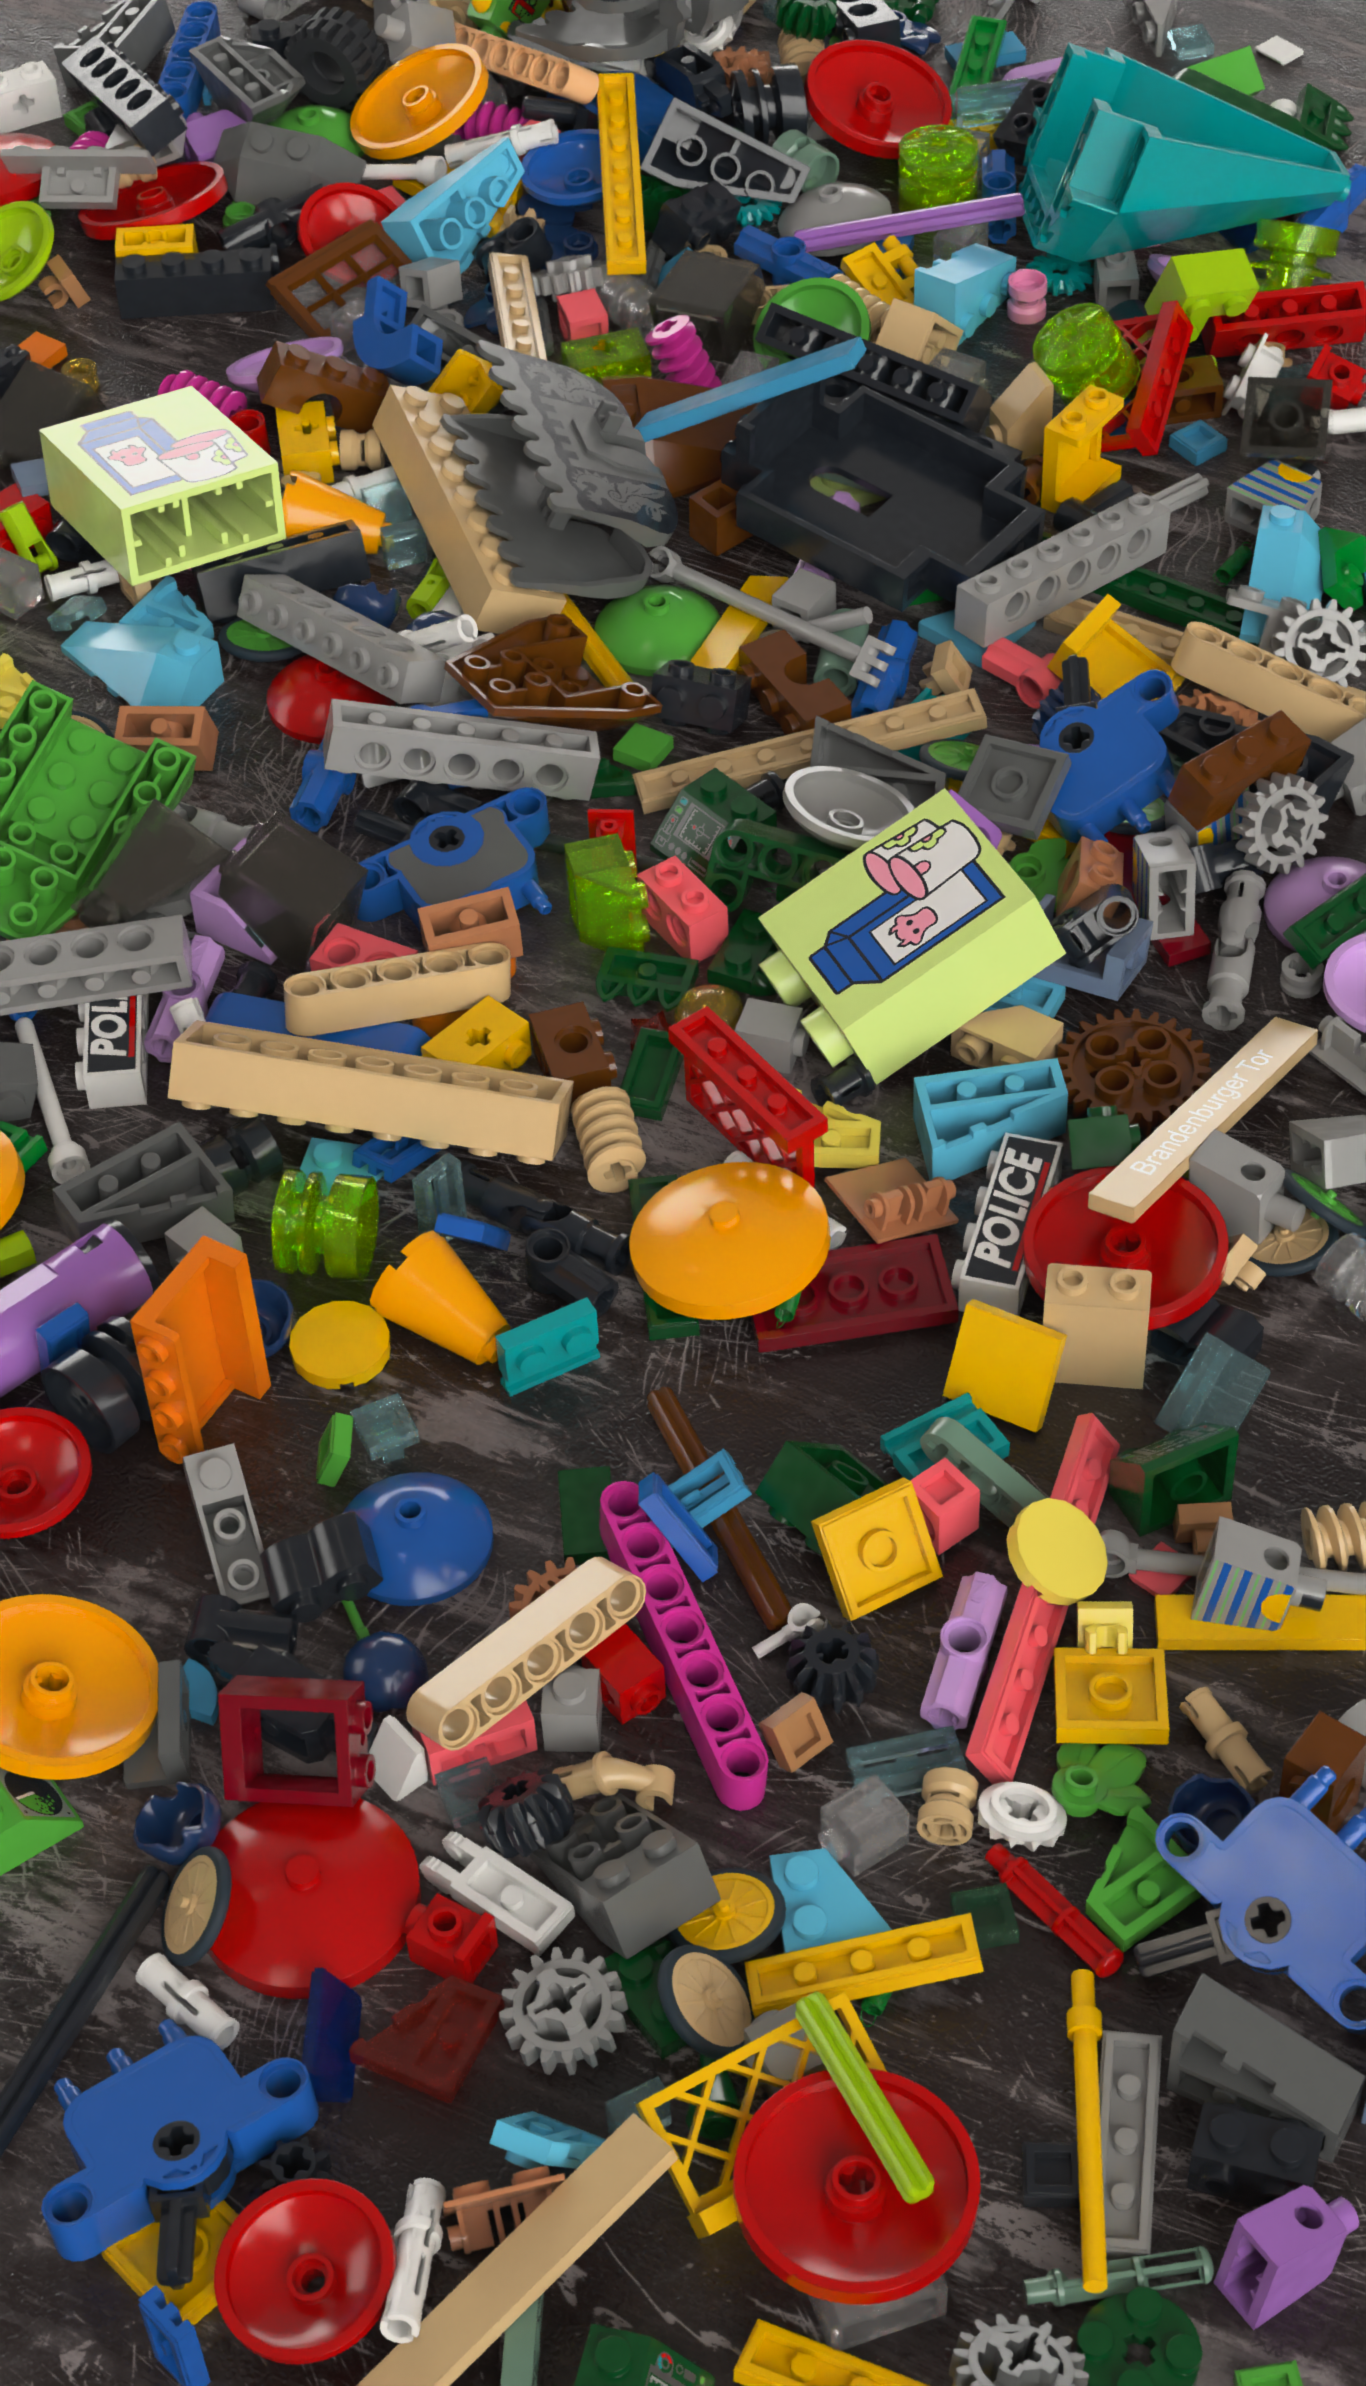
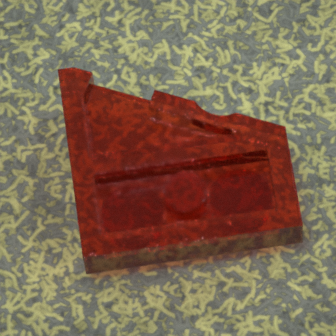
M451 1975L429 1990L428 1995L422 2001L409 2004L391 2017L393 2024L367 2042L362 2037L355 2041L349 2049L351 2062L451 2104L500 2017L499 2012L505 2008L503 1998L499 1994Z

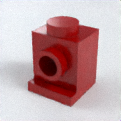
M1325 344L1308 373L1299 396L1328 411L1347 409L1349 404L1357 407L1366 391V383L1362 381L1366 370L1332 353V347Z
M438 1893L428 1906L422 1903L417 1904L411 1910L405 1922L404 1934L407 1935L406 1942L410 1961L467 1991L498 1948L494 1916L486 1912L481 1916Z

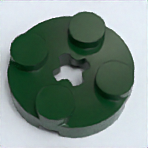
M1136 2287L1129 2293H1119L1099 2302L1086 2315L1077 2334L1076 2350L1077 2353L1084 2354L1086 2359L1083 2371L1089 2373L1087 2386L1196 2385L1203 2355L1198 2332L1193 2322L1182 2309L1171 2301L1161 2298L1160 2294L1152 2288ZM1133 2343L1148 2346L1151 2349L1150 2360L1152 2364L1145 2367L1140 2361H1135L1129 2365L1124 2361L1128 2353L1127 2346Z

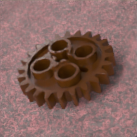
M1115 1009L1112 1020H1107L1100 1013L1096 1014L1095 1026L1085 1021H1080L1079 1033L1068 1031L1066 1033V1044L1058 1045L1057 1054L1068 1091L1067 1105H1073L1072 1116L1077 1118L1087 1114V1108L1117 1105L1118 1115L1128 1114L1129 1124L1139 1123V1128H1141L1143 1134L1149 1137L1153 1126L1159 1127L1211 1078L1212 1068H1209L1210 1054L1203 1053L1204 1042L1202 1040L1191 1041L1192 1029L1190 1027L1177 1032V1019L1175 1018L1168 1020L1164 1024L1159 1023V1012H1154L1148 1019H1142L1139 1009H1134L1131 1018H1124L1122 1012L1119 1009Z

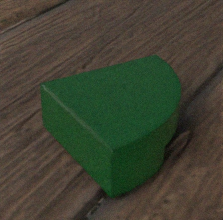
M600 758L591 792V799L636 795L635 781L632 774L627 769L623 771L611 765L609 759Z

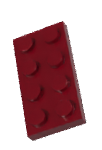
M932 1234L878 1244L873 1243L829 1250L827 1258L818 1274L802 1290L792 1321L780 1322V1319L774 1314L776 1307L751 1315L750 1318L759 1353L956 1323L958 1322L959 1309L938 1235Z

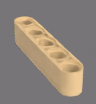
M1190 622L1187 624L1171 662L1173 670L1181 676L1264 715L1271 716L1282 710L1305 734L1318 736L1329 743L1366 718L1365 696L1206 623Z
M483 942L292 975L283 984L286 1029L297 1036H316L471 1009L488 995L502 1003L511 995L510 950L500 943Z
M593 1557L422 1685L408 1702L406 1715L409 1724L448 1750H460L632 1619L640 1611L645 1601L646 1588L644 1582L640 1577L603 1557Z

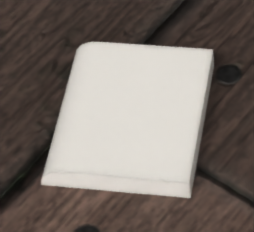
M1277 35L1255 47L1256 51L1281 65H1285L1303 55V49Z

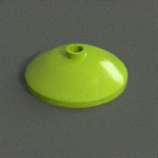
M17 201L0 207V302L18 295L30 286L40 275L50 257L54 240L53 222L48 213L36 203Z

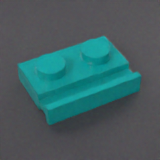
M587 1297L495 1336L499 1370L503 1375L500 1378V1382L509 1397L600 1358V1352L596 1348V1344H599L597 1311Z
M969 1393L880 1436V1449L884 1454L888 1453L893 1459L894 1467L908 1480H912L935 1464L922 1450L920 1439L939 1417H949L961 1423L1001 1459L1008 1457L1010 1451V1442L981 1408L977 1409Z

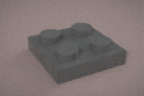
M985 734L958 795L1001 829L1002 832L1038 840L1072 762L1067 753Z

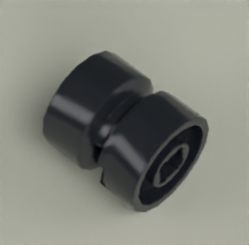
M257 1117L245 1118L230 1126L226 1131L225 1138L216 1134L198 1144L233 1189V1197L247 1190L249 1180L260 1183L283 1169V1159L276 1141L268 1128Z

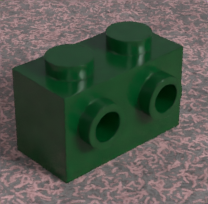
M1117 1105L1087 1108L1088 1118L1068 1120L1072 1170L1119 1165L1141 1144L1139 1123L1129 1124L1128 1114L1118 1115Z

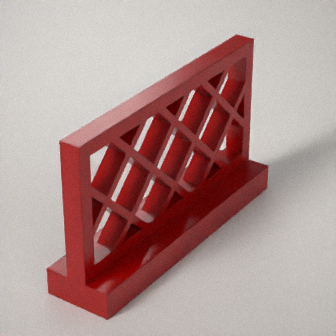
M1177 300L1163 302L1159 314L1096 324L1075 398L1090 384L1106 390L1121 376H1124L1127 381L1114 390L1113 394L1125 398L1137 389L1135 398L1102 427L1101 452L1137 447L1142 456L1158 454L1194 328ZM1155 329L1153 335L1141 344L1138 341L1148 330ZM1123 335L1109 348H1104L1107 337ZM1133 344L1136 349L1122 361L1118 362L1115 358ZM1146 357L1144 367L1132 376L1128 371ZM1110 362L1114 367L1096 381V373ZM1125 421H1128L1125 429L1126 434L1110 436L1114 430Z
M708 1006L668 1027L669 1042L684 1055L686 1100L739 1151H742L752 1159L753 1162L770 1164L789 1170L802 1177L815 1189L814 1140L828 1132V1118Z

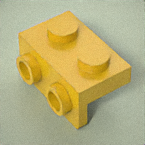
M458 349L427 392L455 394L463 399L470 414H487L490 409L497 405L504 389L489 377V371L492 367L491 362L463 349Z

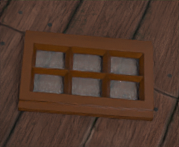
M369 219L267 280L266 286L270 289V294L309 338L336 337L341 339L343 344L353 338V321L364 315L367 281L378 275L401 288L399 267L413 262L377 222L374 223L372 219Z

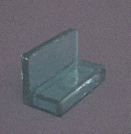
M1023 77L958 88L955 94H950L952 101L951 119L956 130L1001 123L1029 79Z
M1206 1332L1154 1423L1171 1433L1177 1429L1185 1430L1202 1422L1231 1426L1238 1431L1271 1372L1264 1365Z

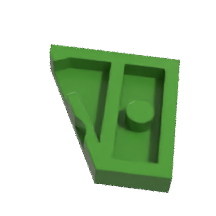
M1138 1804L1130 1810L1127 1817V1825L1117 1845H1113L1105 1861V1870L1101 1878L1096 1880L1086 1900L1085 1914L1123 1953L1202 1897L1169 1866L1159 1853L1155 1842L1156 1830L1159 1825ZM1170 1838V1853L1179 1857L1188 1856Z

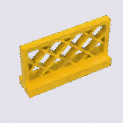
M846 1992L828 2000L834 2011L837 2010L848 2031V2036L854 2046H856L866 2066L871 2069L886 2071ZM797 2018L635 2104L643 2122L660 2136L675 2153L676 2151L672 2144L685 2148L682 2160L679 2158L668 2168V2171L690 2213L687 2218L698 2239L710 2236L738 2220L733 2199V2178L730 2179L734 2167L738 2144L744 2132L746 2122L749 2123L753 2117L752 2114H749L757 2082L760 2081L782 2089L803 2077L809 2053L819 2056L806 2033L803 2041L789 2036L802 2029ZM776 2042L800 2050L791 2082L761 2072L767 2047ZM756 2054L752 2069L737 2064ZM724 2070L749 2078L740 2110L709 2100L715 2076ZM704 2082L700 2097L685 2092ZM673 2098L696 2105L697 2108L688 2139L666 2132L654 2108ZM706 2109L737 2119L728 2152L697 2142ZM694 2151L725 2161L718 2187L700 2197L687 2174Z

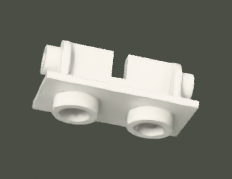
M1264 333L1255 346L1249 343L1237 363L1243 369L1239 376L1235 374L1232 376L1223 392V397L1228 399L1222 411L1223 416L1226 415L1231 407L1238 410L1239 416L1245 420H1252L1254 416L1260 414L1270 389L1257 382L1260 381L1271 387L1284 363L1281 349L1274 346L1268 348L1264 345L1269 334Z

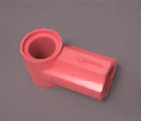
M1003 637L989 645L982 656V668L1015 686L1020 699L1034 709H1039L1041 706L1039 701L1044 700L1049 695V690L1057 689L1063 681L1047 668L1055 655L1054 653H1047L1041 658Z

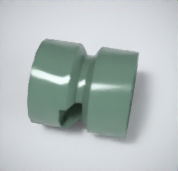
M797 129L789 130L783 133L772 146L773 149L811 168L800 192L804 193L817 186L836 181L840 169L837 156Z

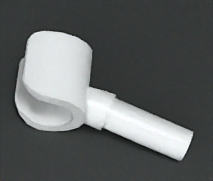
M806 1603L795 1605L789 1612L787 1625L752 1647L758 1659L784 1643L790 1642L798 1636L802 1637V1632H804L806 1625L818 1631L822 1630L825 1622L817 1618L820 1615V1611Z

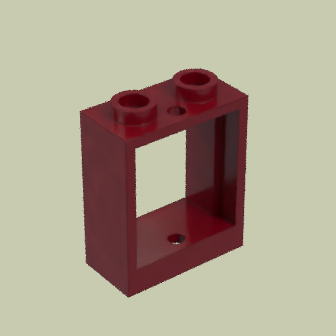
M236 1675L218 1693L225 1800L353 1807L367 1789L372 1787L375 1779L376 1763L374 1755L368 1754L367 1735L372 1727L373 1708L370 1701H365L364 1681ZM260 1709L334 1713L338 1777L264 1773Z

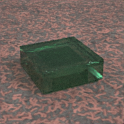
M1006 1883L950 1893L953 1917L971 1913L979 1949L1019 1943V1929Z

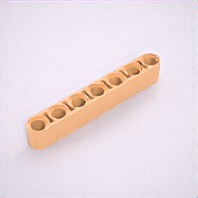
M454 22L456 43L473 48L480 56L487 71L582 105H586L594 99L599 86V78L594 71L550 54Z

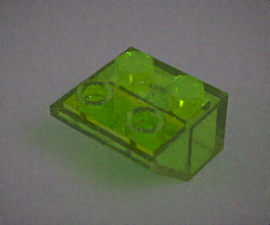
M618 833L564 844L569 911L580 942L605 952L608 946L644 952V942L650 941V930L645 914H642L641 910L648 908V897L644 882L635 881L634 877H637V867L632 850L624 851Z

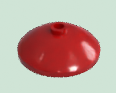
M342 182L322 187L307 199L299 215L297 229L302 250L306 257L369 219H372L374 223L377 222L383 228L381 222L398 207L384 194L365 185ZM374 243L352 255L364 271L386 259ZM345 261L322 273L331 280L343 285L357 277L356 273ZM391 264L370 278L372 279L378 275L387 281H391L399 275V271ZM364 282L355 286L356 288H367Z
M310 655L303 656L282 669L272 680L266 697L269 716L278 729L297 740L321 744L324 738L332 699L388 706L396 705V701Z
M14 1407L0 1410V1539H11L38 1533L64 1519L80 1503L90 1484L92 1458L85 1437L68 1419L48 1410L33 1407Z
M311 2178L277 2186L251 2202L237 2216L224 2236L218 2251L214 2270L215 2297L221 2316L234 2336L246 2348L265 2359L284 2364H309L334 2357L362 2339L376 2324L385 2310L387 2295L397 2263L392 2233L376 2206L365 2195L346 2184L333 2180ZM325 2277V2283L319 2291L314 2293L307 2291L309 2283L314 2278Z

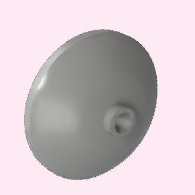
M847 182L823 184L799 195L793 204L789 203L778 220L780 238L794 237V232L797 230L892 214L889 200L882 193L869 186ZM875 241L808 252V254L817 257L843 255L857 251Z
M813 766L800 769L788 777L783 790V801L787 810L803 829L821 842L849 852L855 851L915 809L903 794L887 783L870 775L841 767Z

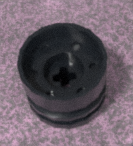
M794 62L770 66L766 84H763L761 75L756 68H751L748 71L747 80L742 70L730 73L729 89L733 106V113L729 115L731 127L742 130L746 135L768 145L770 130L773 131L776 140L783 133L795 129L807 135V108L804 86L798 66Z
M110 1316L97 1326V1331L93 1330L82 1338L81 1349L70 1348L41 1372V1382L45 1394L56 1413L73 1423L81 1431L87 1444L96 1451L105 1454L115 1451L139 1431L140 1420L150 1421L152 1419L131 1324L124 1317Z

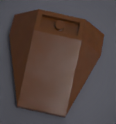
M639 374L597 377V382L610 390L624 405L630 416L633 428L649 411L714 389ZM757 403L645 442L646 456L654 466L660 468L673 499L706 488L721 479V452L729 441L736 439L735 428L740 418L745 414H749Z
M551 614L548 617L527 620L445 661L444 670L490 714L496 717L599 732L631 725L661 713L663 707L638 682H626L622 685L604 688L586 669L582 668L581 662L588 636L564 614Z

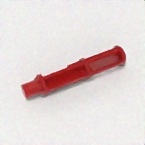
M997 1843L990 1848L985 1856V1860L999 1873L1000 1882L1071 1948L1098 1977H1109L1120 1968L1124 1959L1122 1950L1117 1948L1080 1913L1078 1908L1073 1906L1024 1857H1015L1001 1843Z

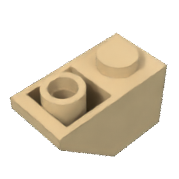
M1023 1005L981 1012L951 1033V1056L978 1068L1057 1058L1058 1045L1063 1044L1064 1023Z

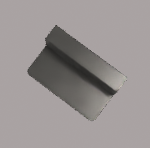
M180 1659L158 1662V1715L155 1725L144 1744L123 1762V1781L129 1790L176 1784L178 1781L191 1782L189 1682Z

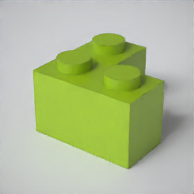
M1244 248L1171 256L1144 307L1148 315L1159 314L1163 302L1177 300L1194 327L1189 342L1191 343L1196 341L1209 317L1220 315L1237 316L1245 313L1260 287Z

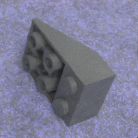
M621 1793L596 1802L591 1807L590 1812L575 1820L572 1827L563 1832L564 1837L561 1840L553 1841L546 1845L545 1850L538 1849L530 1854L532 1860L563 1897L572 1903L574 1910L599 1940L626 1960L721 1900L698 1842Z

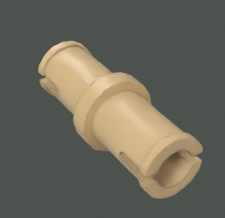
M1201 1687L1190 1693L1185 1698L1187 1702L1180 1704V1710L1184 1715H1187L1207 1741L1205 1749L1213 1759H1220L1239 1785H1242L1249 1794H1253L1268 1784L1266 1779H1272L1274 1772L1270 1767H1267L1246 1740L1248 1732L1240 1722H1233L1212 1696V1692L1208 1687Z

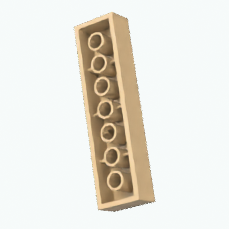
M390 385L372 426L464 614L471 616L475 620L478 631L501 634L527 620L548 617L551 614H560L567 602L563 593L516 587L510 582L509 573L511 569L520 566L505 560L497 552L500 542L509 540L494 534L486 527L488 517L497 514L482 508L476 503L475 495L477 491L485 488L466 479L463 471L468 464L474 463L456 455L452 448L456 440L463 438L446 431L440 422L444 413L448 415L470 414L463 399L452 393L437 394L424 391L416 386H408L406 388Z
M196 1020L173 1042L168 1098L181 1100L182 1106L189 1109L207 1110L212 1105L230 1108L229 1113L238 1117L252 1118L257 1117L261 1113L277 1116L278 1122L287 1125H304L306 1121L325 1124L324 1128L326 1130L336 1133H351L354 1129L371 1131L374 1138L385 1141H398L402 1137L420 1139V1144L428 1148L445 1149L451 1144L468 1147V1152L477 1156L493 1157L497 1155V1152L516 1155V1160L522 1163L540 1165L544 1164L545 1160L553 1161L567 1137L574 1081Z

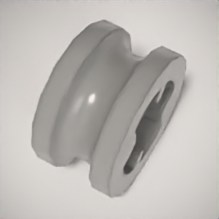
M1293 953L1285 957L1282 962L1280 975L1282 991L1291 997L1300 999L1310 998L1318 994L1322 988L1323 963L1312 970L1299 953ZM1297 974H1305L1306 977H1299Z

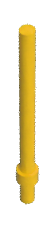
M1078 1969L1071 1974L1072 2008L1067 2011L1066 2017L1067 2037L1073 2042L1082 2279L1085 2291L1101 2293L1108 2288L1097 2042L1103 2036L1102 2013L1095 2007L1093 1972L1087 1969Z

